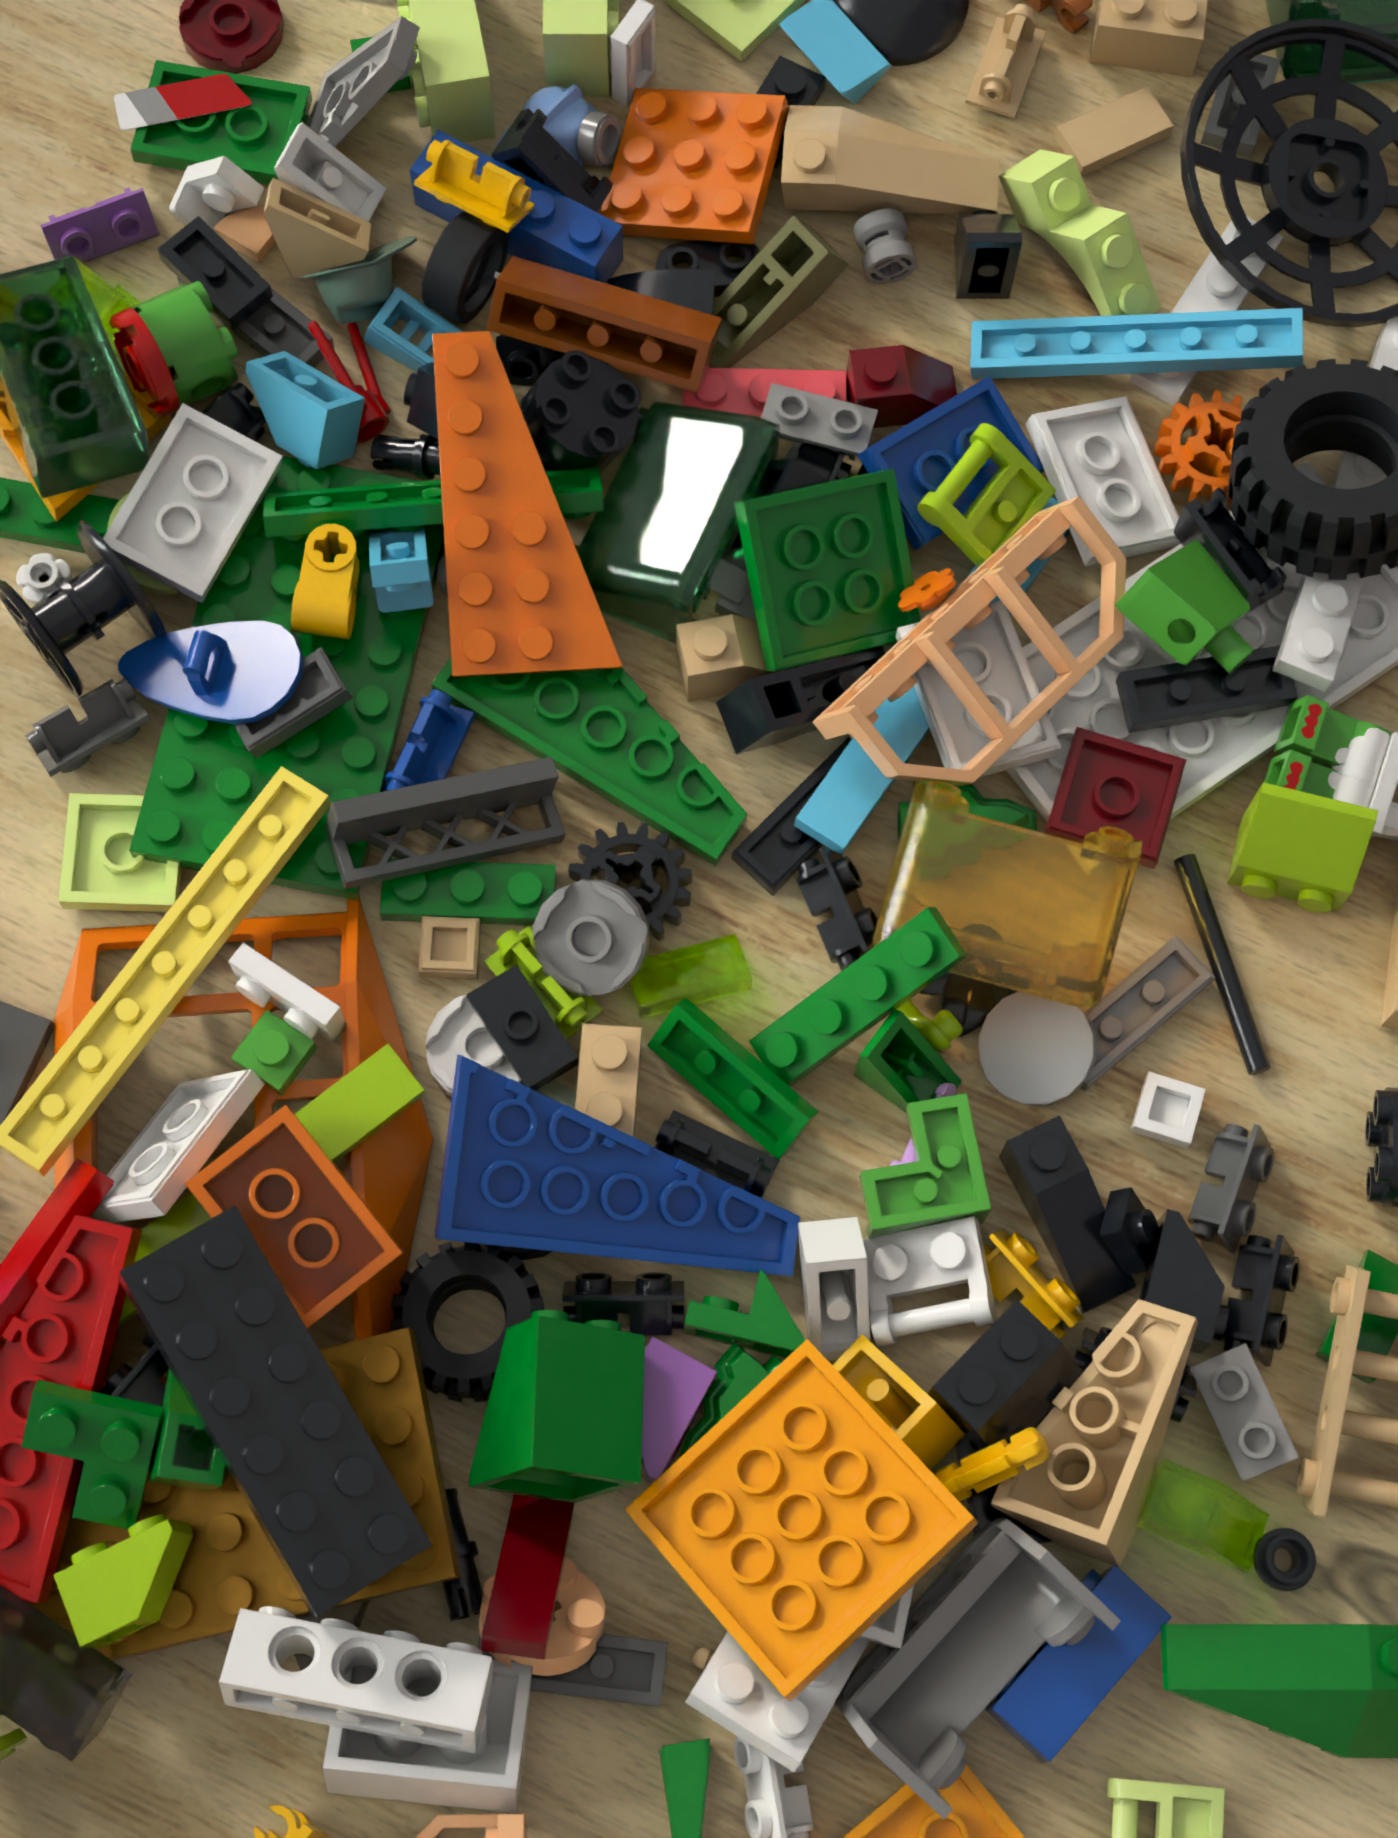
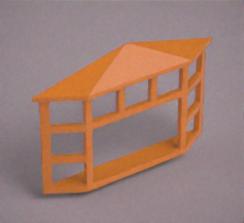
M359 895L357 900L347 899V912L244 918L226 941H253L254 950L272 961L273 942L277 939L341 936L340 983L336 986L312 988L340 1006L346 1022V1026L342 1030L343 1074L338 1078L293 1081L282 1096L264 1085L254 1098V1128L274 1114V1105L277 1102L315 1099L388 1043L414 1076ZM157 924L82 929L53 1020L54 1056L97 1002L96 973L99 953L105 950L139 948ZM240 992L183 996L168 1017L249 1012L252 1016L253 1028L266 1009L271 1013L281 1009L269 1001L264 1007L258 1006ZM421 1098L346 1154V1168L341 1171L404 1251L352 1293L356 1340L391 1332L390 1320L394 1318V1312L391 1308L394 1294L399 1295L402 1289L399 1281L408 1267L433 1144L432 1132ZM98 1108L55 1162L54 1189L77 1158L98 1169ZM162 1377L159 1381L165 1386L167 1377ZM104 1379L103 1387H104V1385L107 1383V1380H105V1379Z

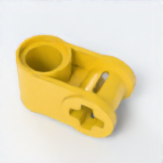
M338 524L321 525L315 528L306 540L300 578L296 584L291 611L292 632L341 639L351 638L356 611V591L360 574V563L356 556V541L352 533L344 526ZM332 555H336L334 562H330Z

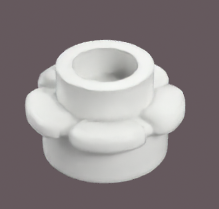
M40 553L32 556L29 564H24L19 568L16 582L18 587L23 589V597L30 603L38 604L58 590L55 583L62 579L69 582L72 579V571L65 560H56L50 553ZM42 575L49 576V580L46 582H40L39 578Z

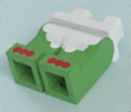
M1306 695L1288 705L1274 752L1280 755L1271 759L1264 782L1378 810L1371 838L1376 836L1398 841V803L1392 802L1396 786L1398 785V733H1391L1378 725L1360 721L1328 708V702L1311 695Z

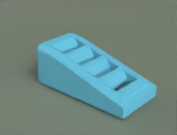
M396 287L368 326L363 341L384 355L417 372L419 367L431 362L434 363V358L426 354L433 344L432 334L463 331L399 287ZM398 319L407 322L400 335L391 330ZM420 329L426 335L416 347L409 340L416 330Z

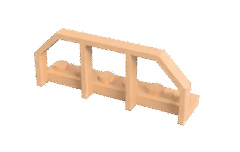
M1080 496L1037 512L812 723L826 740L846 734L851 738H855L886 778L958 786L974 783L1124 638V614L1114 605L1125 595L1126 557ZM1071 526L1101 564L1099 637L1076 659L1020 587L1030 576L1026 568L1035 559L1038 558L1042 561L1058 551L1067 541L1063 533ZM996 596L999 597L1058 674L1010 723L1004 720L951 651L955 647V643L951 638L963 627L965 630L972 629L987 618L993 611L989 603ZM925 663L928 666H934L991 739L962 769L903 763L873 725L879 718L875 710L886 699L892 702L907 693L917 682L913 674Z

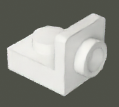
M221 156L187 166L169 206V211L185 225H188L199 216L214 230V227L224 218L225 214L257 206L264 187L226 156Z

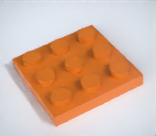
M635 88L609 179L613 186L602 204L600 214L622 225L624 236L754 244L789 112L785 95Z

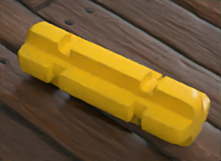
M1029 1427L1010 1437L1012 1443L1008 1444L1003 1439L961 1459V1467H958L955 1462L937 1470L934 1475L960 1502L972 1496L971 1489L973 1488L976 1493H979L1022 1472L1020 1466L1022 1465L1025 1466L1026 1470H1029L1046 1462L1050 1456L1047 1441L1043 1434H1040L1034 1427Z

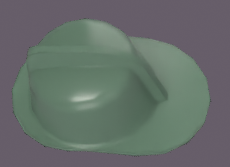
M410 236L389 242L369 250L362 261L301 277L302 279L313 277L325 305L331 310L333 317L338 323L347 324L373 318L393 293L392 255L417 241L416 236Z

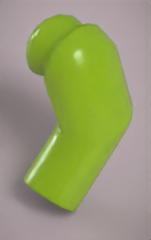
M908 1000L896 1009L904 1013L936 1051L941 1052L952 1047L950 1042L962 1034L963 1027L949 1010H941L936 1017L930 1020L924 1017L911 1000Z

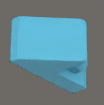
M423 526L421 529L412 532H399L396 530L369 532L370 572L379 611L387 613L431 607L434 603L425 527Z

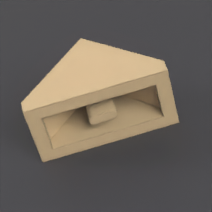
M272 178L268 186L264 216L292 279L365 259L369 250L372 223Z

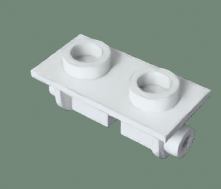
M737 1736L734 1742V1757L739 1771L744 1774L748 1799L744 1818L750 1837L809 1838L808 1831L814 1830L807 1786L804 1784L785 1788L783 1777L785 1774L804 1771L803 1762L801 1761L796 1771L792 1772Z

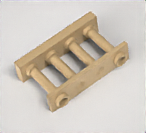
M1348 1264L1344 1278L1337 1277L1332 1288L1330 1311L1337 1314L1311 1459H1302L1296 1485L1297 1494L1304 1496L1302 1504L1313 1515L1323 1517L1326 1516L1329 1495L1398 1508V1483L1334 1470L1341 1434L1398 1445V1420L1345 1410L1352 1374L1398 1382V1357L1357 1349L1363 1313L1398 1320V1295L1368 1289L1371 1272Z

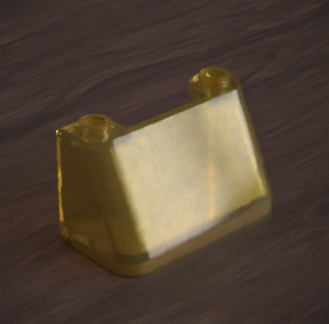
M915 781L876 924L873 944L875 946L925 908L936 907L968 955L967 958L950 969L949 973L1071 1006L1094 1007L1099 1005L1108 980L1140 861L1143 842L1133 839L1130 833L1122 829L1110 826L1100 827L1098 832L1087 833L1083 843L981 817L968 813L969 802L960 796L961 790L958 787L943 781H930L927 784Z

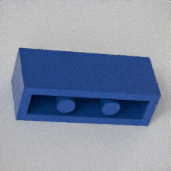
M1116 1565L1109 1567L1101 1575L1092 1568L1080 1580L1087 1589L1121 1620L1116 1628L1112 1631L1094 1616L1095 1620L1091 1630L1078 1643L1071 1646L1065 1643L1058 1647H1052L1045 1641L986 1709L998 1723L1041 1763L1051 1762L1159 1634L1161 1625L1167 1624L1172 1618L1168 1612Z

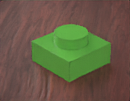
M266 1009L230 1058L241 1069H252L266 1086L282 1096L317 1050V1046L314 1041Z

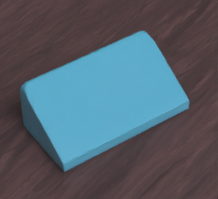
M812 0L787 16L779 24L837 91L853 104H856L892 66L833 0Z

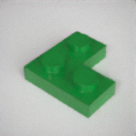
M38 1380L32 1393L21 1448L84 1461L72 1518L128 1529L136 1524L139 1519L164 1407Z

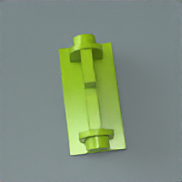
M529 925L520 933H517L513 928L506 931L496 942L500 949L484 961L495 976L517 965L567 1041L582 1029V1023L588 1024L603 1012V1009L591 996H577L562 989L551 975L547 976L543 972V966L536 958L538 954L535 949V940H533V930Z

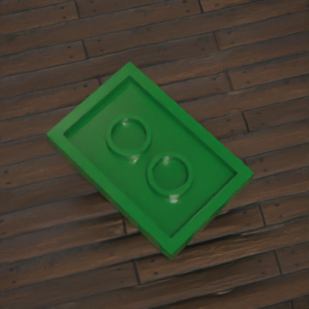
M156 60L148 88L225 73L251 100V105L136 128L130 149L133 160L138 163L186 171L187 166L226 156L259 184L269 185L272 178L279 180L274 166L295 128L302 122L306 125L312 102L310 86Z

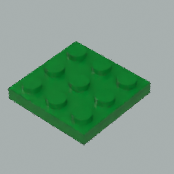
M894 469L875 471L734 502L766 671H779L897 642L895 636L898 627L921 621L918 607L907 612H902L898 607V603L901 600V592L912 586L914 579Z

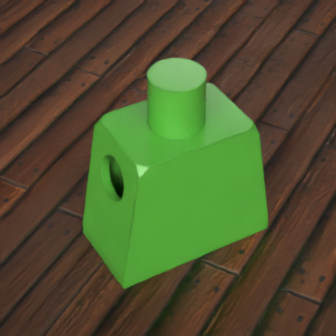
M1197 539L1148 568L1114 605L1182 665H1188L1208 651L1231 674L1255 651L1234 629L1239 621L1250 611L1249 602Z

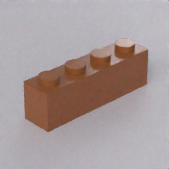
M512 255L496 280L487 330L563 353L579 350L591 357L609 363L613 368L698 393L710 368L722 318Z

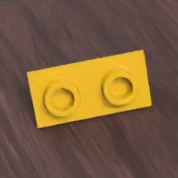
M434 140L426 153V160L431 162L432 165L414 180V186L434 195L438 200L452 204L481 219L484 223L507 233L534 209L535 204L529 201L532 190L525 185L523 177L516 176L490 162L483 166L482 174L479 176L476 174L479 156L455 145L449 140H444L442 143Z
M1001 1229L989 1236L997 1247L992 1250L986 1243L983 1246L992 1293L999 1302L1006 1299L1017 1288L1024 1296L1020 1302L1059 1340L1067 1334L1059 1325L1062 1321L1072 1328L1084 1319L1076 1309L1081 1304L1076 1294L1060 1278L1055 1277L1051 1281L1035 1264L1040 1259L1038 1253L1022 1235L1014 1232L1010 1236L1005 1229Z

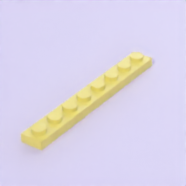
M280 767L0 1125V1149L42 1177H45L331 806L329 795L284 767Z

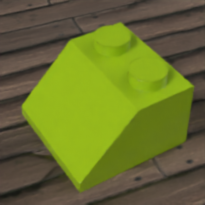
M1263 782L1240 820L1227 884L1239 886L1243 893L1256 898L1269 899L1276 895L1296 900L1298 906L1312 912L1339 911L1352 894L1377 820L1378 810Z

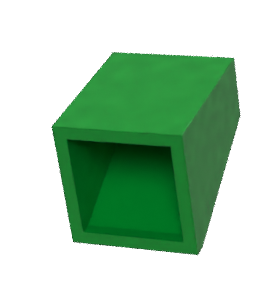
M558 1310L534 1311L531 1313V1319L508 1327L472 1461L468 1487L577 1503L641 1484L645 1335L621 1331V1324L611 1320H592L585 1322V1324L568 1321V1313Z

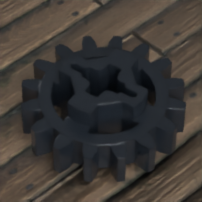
M618 822L617 836L611 838L603 830L598 829L595 831L597 843L595 848L582 843L579 845L578 856L584 864L570 863L568 868L569 878L577 882L582 879L592 880L593 876H595L598 880H606L619 887V881L630 884L634 879L640 880V889L629 886L626 890L641 905L652 936L658 941L663 940V923L665 921L677 927L682 922V914L675 906H690L691 892L681 887L692 883L691 869L679 868L685 860V852L682 848L674 849L670 852L667 851L669 834L666 832L658 835L655 840L648 838V824L642 823L639 826L636 834H628L624 822ZM625 852H635L630 854L617 855ZM660 866L668 879L667 894L662 892V886L654 882Z

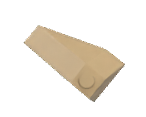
M1138 1299L1092 1354L1093 1361L1069 1389L1064 1387L1052 1401L1053 1409L1037 1426L1036 1430L1043 1434L1047 1441L1050 1454L1048 1460L1029 1470H1026L1024 1465L1020 1466L1022 1469L1020 1474L999 1483L991 1505L1062 1547L1121 1568L1145 1506L1197 1328V1318Z

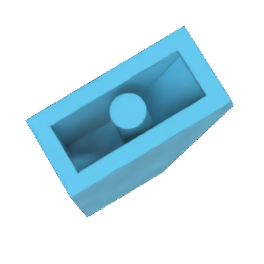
M286 351L254 359L246 363L245 373L277 446L297 457L298 462L302 465L315 469H323L328 465L354 457L365 401L364 397Z

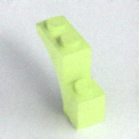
M1040 149L999 175L1017 223L1039 234L1059 252L1085 286L1100 316L1153 314L1161 309L1128 214L1092 205L1074 156Z

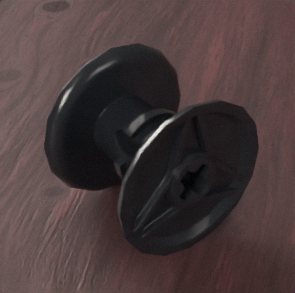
M83 519L79 522L76 533L83 549L93 564L69 582L62 579L55 583L58 590L32 608L29 607L14 588L6 581L0 580V599L43 660L77 698L82 694L83 684L66 654L91 636L97 641L105 636L101 629L126 611L151 636L163 637L167 635L157 612L133 576L104 539Z

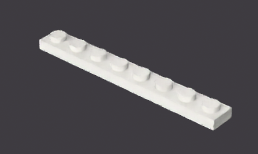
M1398 317L1389 319L1386 323L1382 324L1370 361V368L1381 370L1384 365L1398 371ZM1342 451L1331 487L1338 489L1363 488L1387 478V475L1369 459L1355 453ZM1314 572L1313 577L1302 575L1272 671L1324 692L1328 689L1334 680L1365 577L1360 578L1359 573L1347 574L1346 580H1328L1329 574Z

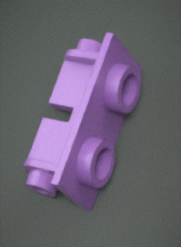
M128 187L124 189L125 193L95 203L92 207L86 209L84 207L56 218L54 215L48 216L50 222L40 226L58 270L62 271L158 236L159 232L143 188L131 192Z

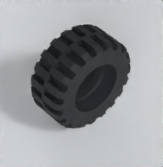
M1336 359L1319 360L1315 368L1307 369L1305 364L1286 371L1283 381L1278 377L1272 379L1259 389V397L1256 396L1248 401L1241 413V422L1236 425L1228 481V496L1232 500L1231 511L1236 523L1241 527H1245L1244 536L1258 550L1263 546L1266 547L1267 558L1282 567L1288 562L1296 566V573L1313 577L1314 572L1329 574L1328 580H1346L1347 574L1359 573L1360 578L1380 574L1381 566L1384 564L1389 569L1398 566L1397 370L1384 365L1381 370L1367 367L1368 361L1351 359L1350 364H1336ZM1328 450L1347 451L1363 456L1375 463L1387 475V478L1363 488L1338 489L1310 480L1300 473L1292 463L1315 452Z

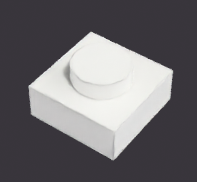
M1148 1072L1144 1079L1130 1132L1187 1149L1192 1142L1206 1089Z

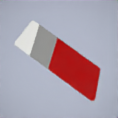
M225 73L116 94L114 96L121 130L150 126L251 105V100Z

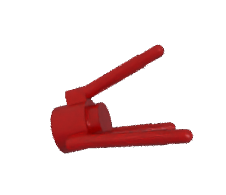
M311 321L308 324V328L339 383L365 398L356 444L375 438L388 426L390 420L387 415L390 414L391 409L381 394L357 324L355 322L348 323L347 330L367 388L366 391L362 385H354L320 325L316 321Z

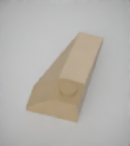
M790 105L784 131L781 176L784 209L872 212L891 208L902 211V213L972 214L976 211L987 210L997 214L1000 160L846 107Z

